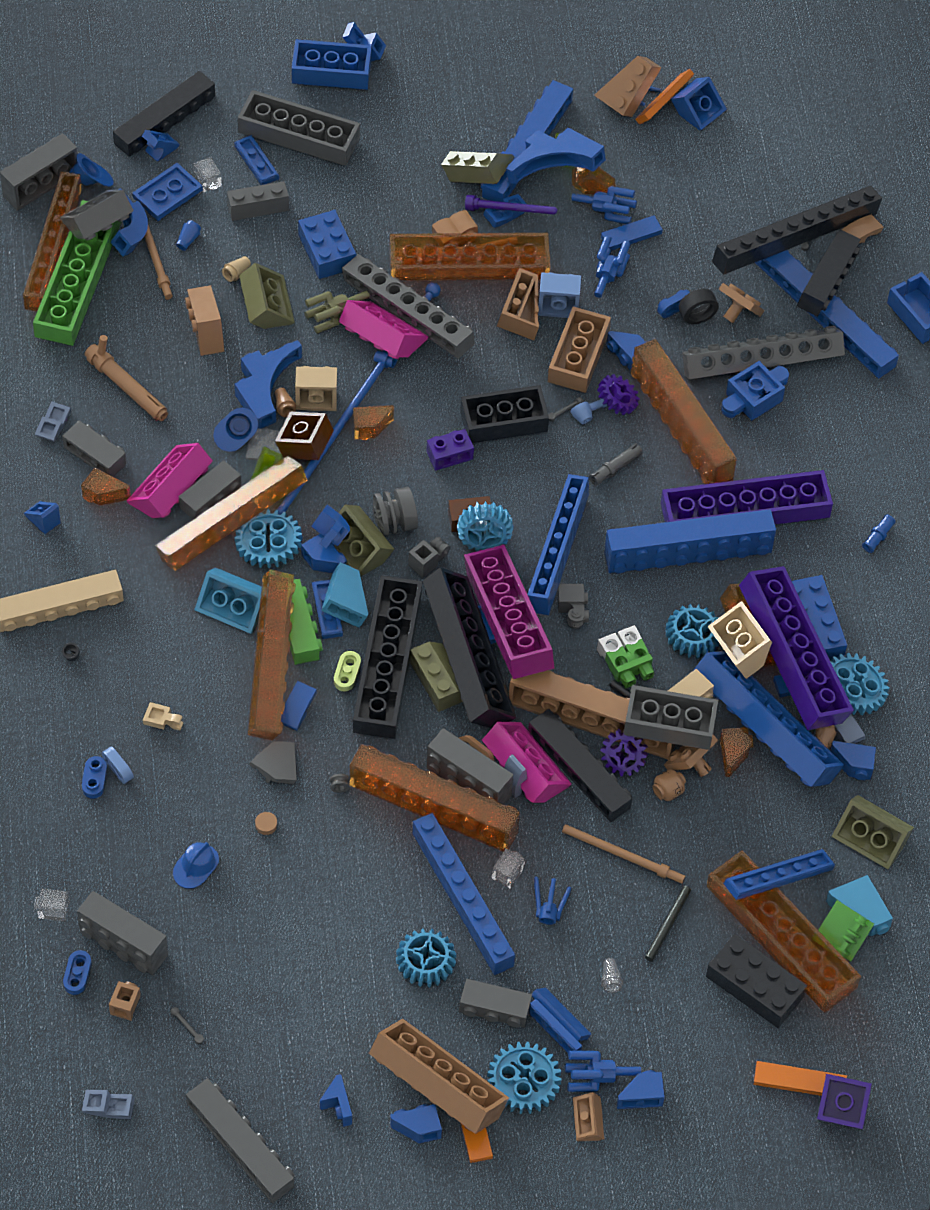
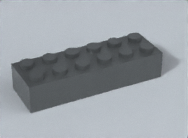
M252 90L238 116V133L248 136L252 135V137L346 166L360 139V123Z

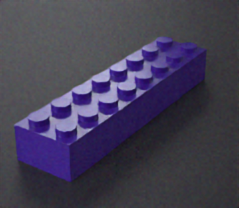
M824 470L663 489L661 496V508L665 522L771 509L774 524L830 518L833 506Z
M785 567L749 572L739 587L755 620L772 642L769 650L807 730L843 724L854 709Z

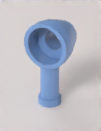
M600 398V400L592 403L582 402L573 407L570 412L578 422L586 424L593 418L592 411L605 408L607 404L603 405L604 399Z

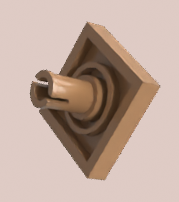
M722 283L719 290L731 297L733 301L723 316L732 323H734L743 308H747L760 317L765 311L760 307L762 303L748 294L745 295V292L730 283L727 286Z
M712 735L710 748L718 741L714 735ZM683 745L679 750L673 751L668 756L669 760L664 764L667 770L672 769L674 771L694 767L700 777L705 776L709 773L708 771H711V767L702 757L708 750Z

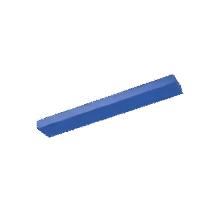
M821 849L726 878L723 884L732 896L738 900L831 871L835 864L826 852Z

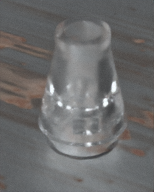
M608 958L603 961L601 986L608 993H616L622 989L623 979L616 960Z

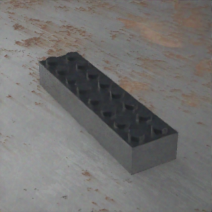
M440 567L425 578L423 584L431 604V611L437 622V629L441 634L443 646L449 658V664L455 676V682L461 693V700L467 711V718L471 723L491 729L497 722H511L516 718V714L468 576Z
M382 575L380 577L353 717V733L396 738L410 663V649L413 646L422 597V581Z

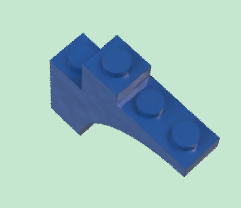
M570 128L560 133L556 139L537 130L525 141L526 150L522 151L520 156L508 165L506 171L508 182L513 185L531 173L556 166H575L594 172L606 160L605 150L601 144Z
M298 340L287 343L275 351H269L264 356L258 350L241 358V370L246 378L235 383V396L243 408L250 409L255 413L258 419V430L276 423V410L271 401L272 388L283 370L296 360L302 358V345Z

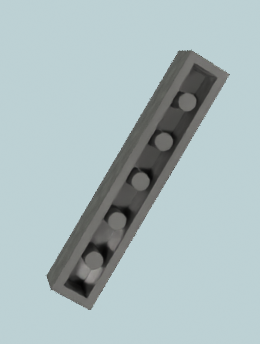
M207 1078L186 1094L187 1105L273 1204L294 1188L295 1175L288 1166L284 1167L280 1163V1157L276 1151L268 1149L263 1136L259 1132L255 1134L250 1128L251 1123L245 1116L241 1117L236 1112L237 1107L230 1099L226 1100L219 1085L217 1083L212 1084Z

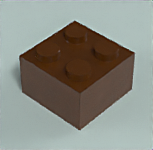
M290 412L275 443L283 458L319 460L334 430L326 413Z

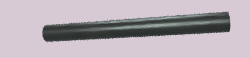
M683 886L645 956L646 960L650 962L654 960L691 892L689 887Z

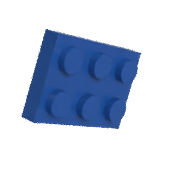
M176 163L134 191L132 197L135 201H139L143 208L159 221L203 191V186Z

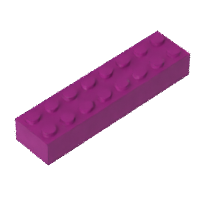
M505 545L465 554L466 574L512 678L517 679L554 669L552 647Z

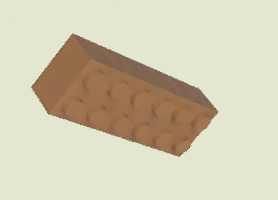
M404 1019L379 1032L369 1052L377 1062L385 1065L397 1077L402 1078L414 1090L422 1093L430 1102L438 1105L450 1117L458 1120L466 1129L475 1134L499 1119L509 1099L508 1096Z

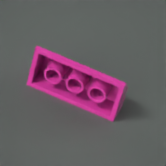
M347 300L339 320L346 330L358 333L359 338L374 343L373 346L375 348L387 351L388 356L395 359L409 357L429 337L371 301Z
M199 443L176 445L127 499L128 504L151 518L166 517L170 514L174 504L179 502V496L194 485L199 476L208 471V466L213 460Z
M497 722L482 739L503 768L512 754L524 766L527 772V780L521 783V789L529 801L533 803L546 802L571 786V782L521 722Z

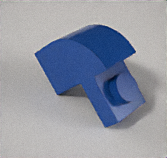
M355 22L348 23L343 34L344 40L348 44L372 45L371 61L380 60L386 45L377 33L364 35Z
M329 505L323 509L311 526L324 536L320 544L325 548L330 543L338 547L350 531L347 521Z

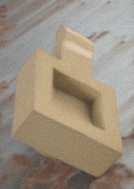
M149 703L143 718L144 725L163 730L166 724L175 730H181L183 726L182 716L171 714L170 707Z

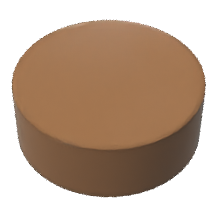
M270 812L260 813L255 819L256 830L263 835H270L277 829V818Z

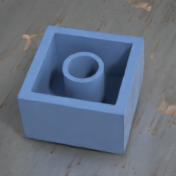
M541 272L538 316L568 318L572 307L579 308L581 276Z

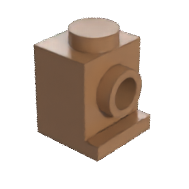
M118 981L109 1003L110 1014L132 1021L133 1013L141 996L140 987L131 982L123 983Z

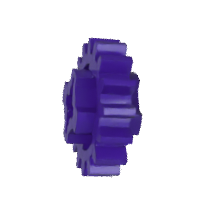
M612 374L611 377L607 375L598 384L599 388L597 391L600 393L598 397L604 399L602 404H607L609 406L608 409H614L616 414L619 411L622 415L630 414L639 405L638 391L633 390L635 386L630 385L628 379L622 380V376L616 378L615 374Z
M617 729L616 736L611 732L608 735L609 739L603 741L605 747H602L600 750L605 753L601 760L608 761L605 767H613L612 773L614 774L618 770L620 776H623L625 771H627L629 776L633 774V770L639 772L640 766H644L646 763L642 758H647L648 753L643 752L648 747L646 744H641L643 738L626 736L620 729ZM621 739L619 745L612 746L615 741ZM623 748L625 749V753H628L626 757L624 756V752L621 751ZM637 759L635 763L628 765L629 760Z

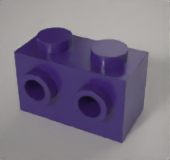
M466 429L455 430L449 434L435 436L427 440L426 452L435 471L473 460L474 447Z

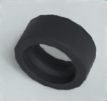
M709 289L692 291L685 295L679 303V310L684 321L692 325L708 321L719 309L716 297Z

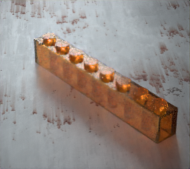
M61 171L23 293L25 310L38 311L69 233V229L61 221L60 217L74 210L79 201L82 191L80 174Z
M287 456L155 545L161 560L174 571L188 563L308 481L302 465L290 456Z
M271 569L262 578L248 726L249 736L273 740L281 734L283 729L281 714L285 708L283 694L287 687L285 674L288 670V662L286 659L290 650L288 637L292 629L290 615L294 609L292 595L296 588V584L293 583V574Z

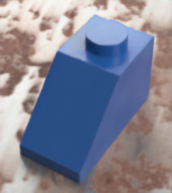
M833 741L830 751L845 765L842 768L849 777H854L858 780H871L876 747Z
M647 1070L639 1073L618 1095L617 1109L663 1107L664 1089L662 1072Z

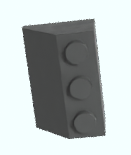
M107 190L61 216L60 219L77 239H85L87 241L94 238L96 232L110 229L115 221L121 222L129 217L128 214L134 210L124 190Z

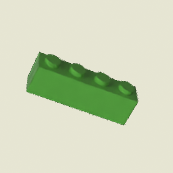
M300 579L276 583L275 595L294 664L320 660L319 651H323L321 639H317L315 635L318 633L316 622L311 621L310 616H313L311 604L306 603V598H308L306 586L301 585Z

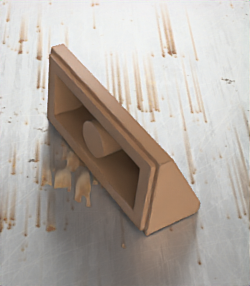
M594 1092L573 1097L576 1140H603L604 1129L601 1098Z

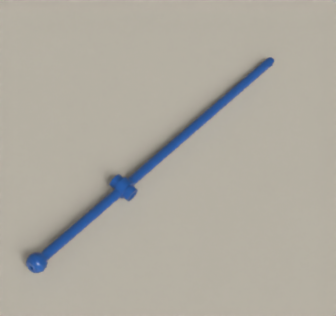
M434 282L429 283L425 288L426 294L424 297L429 302L432 298H436L440 295V286ZM378 350L375 353L374 362L378 364L334 426V431L320 459L310 461L277 509L279 515L287 511L383 369L395 367L397 359L388 356L387 351Z

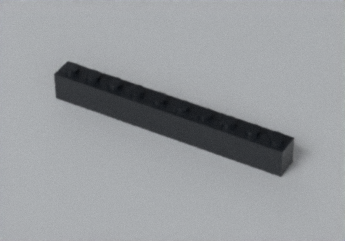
M871 185L717 245L712 263L723 275L844 228L865 216L876 215L882 197Z

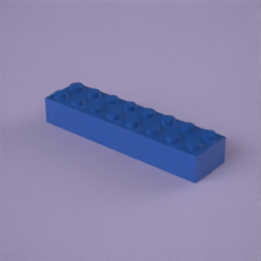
M771 509L610 529L606 533L604 554L609 573H623L631 570L642 571L647 568H663L670 565L681 566L687 563H704L710 560H725L733 557L744 558L757 554L765 555L772 553L776 528Z
M725 651L707 652L695 667L714 685L713 696L722 700L726 704L727 710L736 714L745 727L752 729L756 733V738L766 743L775 756L781 757L786 762V767L796 772L805 785L809 787L828 785L845 766L752 675L746 679Z

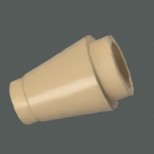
M243 256L225 264L222 274L229 282L237 281L240 278L239 275L251 266V262L246 256Z

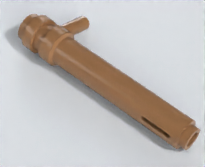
M101 335L98 346L93 344L86 350L85 357H87V361L91 365H95V368L100 373H104L155 420H165L168 416L167 408L114 361V357L106 352L108 337Z

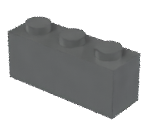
M285 182L227 191V206L231 221L289 211V196Z
M80 420L63 435L65 449L109 480L126 465L125 451L120 446H115L106 436L99 435L90 425H85Z
M223 460L179 496V508L197 523L202 518H206L215 507L221 506L231 494H235L240 490L242 486L241 474Z
M466 978L459 1012L468 1017L478 1016L485 1018L489 1022L499 1021L507 1023L514 1028H525L532 994Z

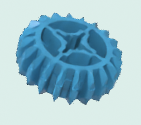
M486 501L483 505L477 502L475 507L469 505L468 510H463L462 515H459L457 530L459 539H462L463 545H467L469 549L475 547L476 552L480 549L485 550L507 544L508 539H511L514 529L512 517L507 509L503 510L502 505L496 507L494 502L491 505H488Z
M690 604L687 609L682 605L680 611L675 609L673 615L669 616L666 623L665 635L668 638L669 645H673L674 651L680 650V655L687 653L688 658L693 654L698 659L700 654L705 656L708 651L713 652L720 643L708 626L719 617H715L714 611L708 613L707 607L700 609L699 604L696 608H693ZM684 623L685 627H682V630L678 631L677 628ZM710 631V635L707 638L703 639V636L706 634V632Z
M422 928L421 933L418 934L414 930L412 936L406 934L405 941L399 943L400 948L396 951V963L399 965V972H403L404 979L410 977L411 984L418 981L419 987L423 983H427V986L430 988L431 982L439 985L440 979L446 981L448 978L447 974L451 975L453 973L452 967L456 966V952L453 951L454 945L449 943L448 936L442 938L441 931L434 934V930L431 929L429 933H425V929ZM432 947L437 948L440 952L433 950ZM427 952H429L428 959H426V962L424 964V957H426ZM410 961H413L414 964H417L420 967V969L413 966Z

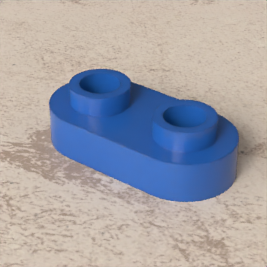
M680 290L674 296L661 300L658 304L657 312L662 318H668L679 312L680 301L690 291Z
M94 756L85 763L82 791L88 798H98L104 792L107 764L103 758ZM91 783H95V784H96V785L93 786V787L89 786Z
M75 951L69 957L63 978L64 989L69 994H80L86 988L92 962L90 955L85 951ZM80 962L84 963L81 967L77 966ZM72 983H79L76 987L71 986Z

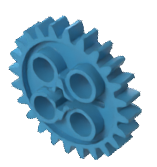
M267 509L266 514L259 511V516L251 514L252 519L244 518L245 524H239L240 530H236L234 539L239 556H244L245 562L251 560L252 566L259 563V568H262L264 564H267V567L270 568L273 563L276 567H279L280 561L287 564L286 558L293 560V553H299L298 548H301V541H303L301 526H298V521H293L292 515L286 517V512L279 515L278 510H275L273 514L270 513L269 509ZM268 525H270V546H271L270 552H267V551H268V548H267V542H268V538H267V526H268Z
M847 653L845 657L839 654L838 658L835 656L830 662L854 709L853 715L857 710L861 715L865 711L871 714L873 710L877 711L879 707L883 706L889 695L887 692L890 687L886 686L888 680L883 679L885 673L878 672L880 666H872L873 660L869 663L866 662V656L859 659L857 653L854 657Z
M517 1042L516 1048L508 1044V1051L501 1048L500 1056L494 1055V1062L489 1064L491 1070L487 1073V1077L490 1078L488 1082L509 1097L505 1107L508 1104L511 1105L510 1112H513L516 1107L519 1108L520 1114H522L524 1108H527L529 1114L532 1113L533 1107L541 1111V1104L548 1107V1099L554 1101V1093H559L560 1087L558 1085H561L562 1078L559 1077L561 1076V1069H556L558 1061L552 1062L553 1054L546 1056L547 1048L539 1051L537 1043L533 1048H530L529 1042H526L525 1047H522L520 1042ZM527 1060L531 1062V1064L523 1065L521 1064V1061ZM509 1073L512 1074L514 1077L508 1079L505 1078L503 1075ZM543 1077L546 1080L543 1082H539L535 1078ZM526 1090L528 1094L520 1095L518 1091Z

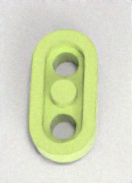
M347 651L340 656L334 675V685L338 690L349 691L355 686L361 667V658L358 653Z

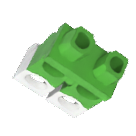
M635 625L618 631L617 635L613 633L598 639L597 651L600 656L604 657L617 682L621 681L626 688H629L636 684L635 675L640 674L645 681L653 678V658L649 654Z

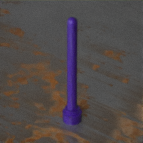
M467 195L465 199V209L468 211L489 208L552 215L557 213V208L551 206L480 200L476 195Z

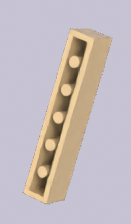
M112 570L1 598L0 632L13 631L16 628L33 626L39 622L53 621L59 617L72 616L79 612L96 610L102 606L116 605L124 601L123 590L117 571Z

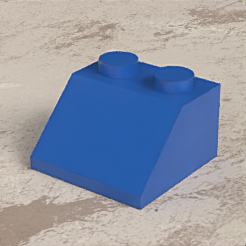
M710 77L696 78L671 98L678 114L698 130H702L727 110Z

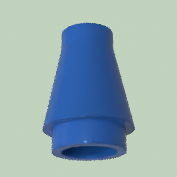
M191 220L184 223L176 246L186 251L188 246L201 234V227Z

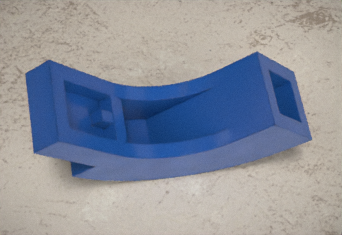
M128 196L127 198L134 211L129 213V217L122 221L124 228L119 230L111 241L122 257L135 250L148 229V219L143 206L139 201L133 203Z

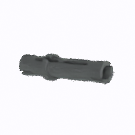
M637 443L633 444L613 460L603 463L600 469L589 475V480L594 486H598L605 479L612 478L618 470L642 455V448L639 445L637 446Z

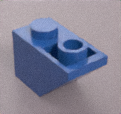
M615 331L608 332L607 348L610 352H614L621 364L627 366L630 371L650 360L651 347L640 335Z
M322 534L301 544V555L314 571L333 573L340 562L343 564L347 563L345 556L341 552L338 553L335 545L330 543L325 548L320 544L324 538Z
M423 1104L416 1107V1109L408 1111L401 1109L395 1111L394 1114H390L391 1128L417 1143L441 1139L442 1128L435 1104Z

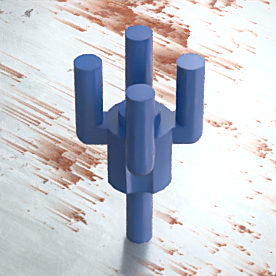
M610 186L607 193L597 191L594 197L573 193L571 198L572 201L593 204L592 209L594 211L605 212L604 218L606 220L623 224L631 223L632 217L613 213L629 214L630 208H636L637 206L636 200L616 197V195L634 198L635 190Z
M604 236L597 254L599 262L596 267V277L600 280L594 293L596 297L601 298L606 284L614 281L616 276L621 277L630 258V255L627 253L631 245L629 241H623L616 257L610 255L611 249H609L612 238Z
M569 1051V1060H590V1063H565V1073H571L572 1079H590V1083H568V1092H597L600 1088V1083H614L615 1076H637L641 1073V1067H616L613 1060H601L599 1051Z

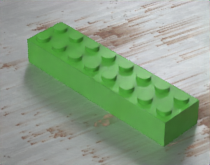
M82 200L80 206L88 201ZM115 221L110 229L96 232V236L87 241L85 239H77L69 231L33 321L36 338L74 345L113 245L111 241L117 234L121 222Z

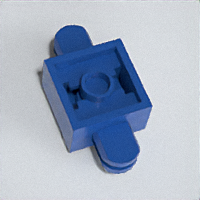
M758 361L730 378L726 390L728 397L722 401L721 411L723 415L733 418L744 412L752 421L781 403L784 397V385L788 383V370L783 366H777L769 371Z

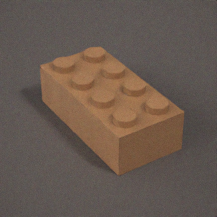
M572 307L549 366V383L584 393L587 392L608 332H610L611 317Z

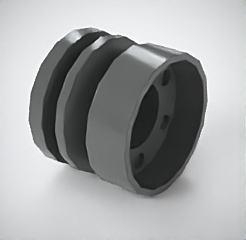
M408 486L394 489V499H391L388 491L383 492V499L380 493L373 494L374 519L379 531L384 536L389 534V529L392 534H396L398 523L404 532L418 528L416 505Z

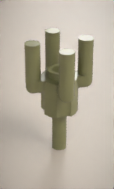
M367 290L349 298L343 294L333 297L332 293L327 291L305 300L307 307L325 302L323 305L305 311L304 314L307 319L315 317L316 322L330 317L331 320L314 326V331L318 334L340 324L339 316L342 315L347 300L363 301L370 298Z

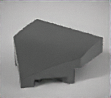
M273 741L249 763L253 769L256 767L263 774L267 783L272 780L273 782L294 785L297 781L295 744L293 742Z

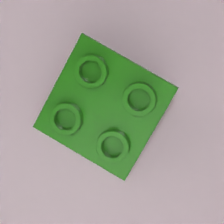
M837 900L814 938L834 950L842 958L845 957L852 961L874 926V923Z

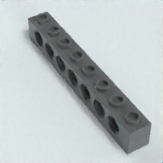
M358 254L342 267L345 282L360 292L367 290L371 300L428 335V339L459 359L475 345L474 332L469 326H464L454 316L445 313L441 307L433 305L426 297H421L411 287L402 284L398 278H393L387 274L383 268L374 265L370 259Z
M836 326L824 327V330L808 329L805 330V333L801 334L788 332L785 336L769 335L766 336V339L762 340L749 338L747 342L743 343L730 341L727 342V345L723 346L710 344L708 348L704 349L691 347L688 348V351L682 352L685 376L688 379L740 372L758 361L765 367L843 356L845 355L843 331L836 328ZM825 338V344L818 347L819 340ZM806 341L805 348L799 350V344ZM783 344H786V345H787L786 350H785L784 352L780 353V352H779L780 347H781ZM767 347V353L760 356V350ZM745 350H748L747 357L741 359V353ZM728 353V359L721 362V356ZM709 356L708 363L701 365L702 359Z

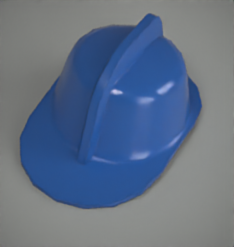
M77 154V162L70 170V175L75 180L85 186L93 185L97 182L107 187L113 185V178L103 167L91 161L84 154Z
M243 407L231 411L214 429L213 437L216 445L223 451L228 452L241 448L257 431L258 419L255 413Z
M197 842L190 845L173 868L175 882L183 888L200 886L219 863L217 851L209 846L207 842Z

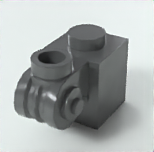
M440 537L431 540L430 545L423 540L409 551L408 566L424 578L438 566V561H441L448 554L451 547Z
M559 584L557 592L558 613H568V626L572 629H578L582 627L584 622H589V610L584 609V605L588 604V592H584V584Z

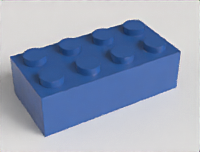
M296 39L292 62V84L368 90L372 45Z
M819 575L792 581L829 660L831 661L834 656L838 658L839 654L845 656L847 643L823 576Z

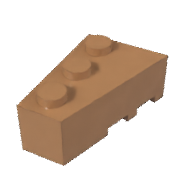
M637 56L594 96L621 115L633 117L661 67L647 57Z
M519 268L497 327L534 340L539 329L538 275Z
M211 285L187 289L188 297L185 298V305L192 324V330L196 333L200 355L224 352L221 318Z

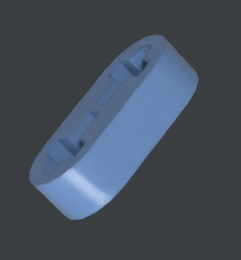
M112 746L101 753L106 764L123 784L134 778L129 766Z

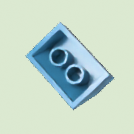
M214 568L206 573L195 611L252 634L266 611L272 591L221 569Z

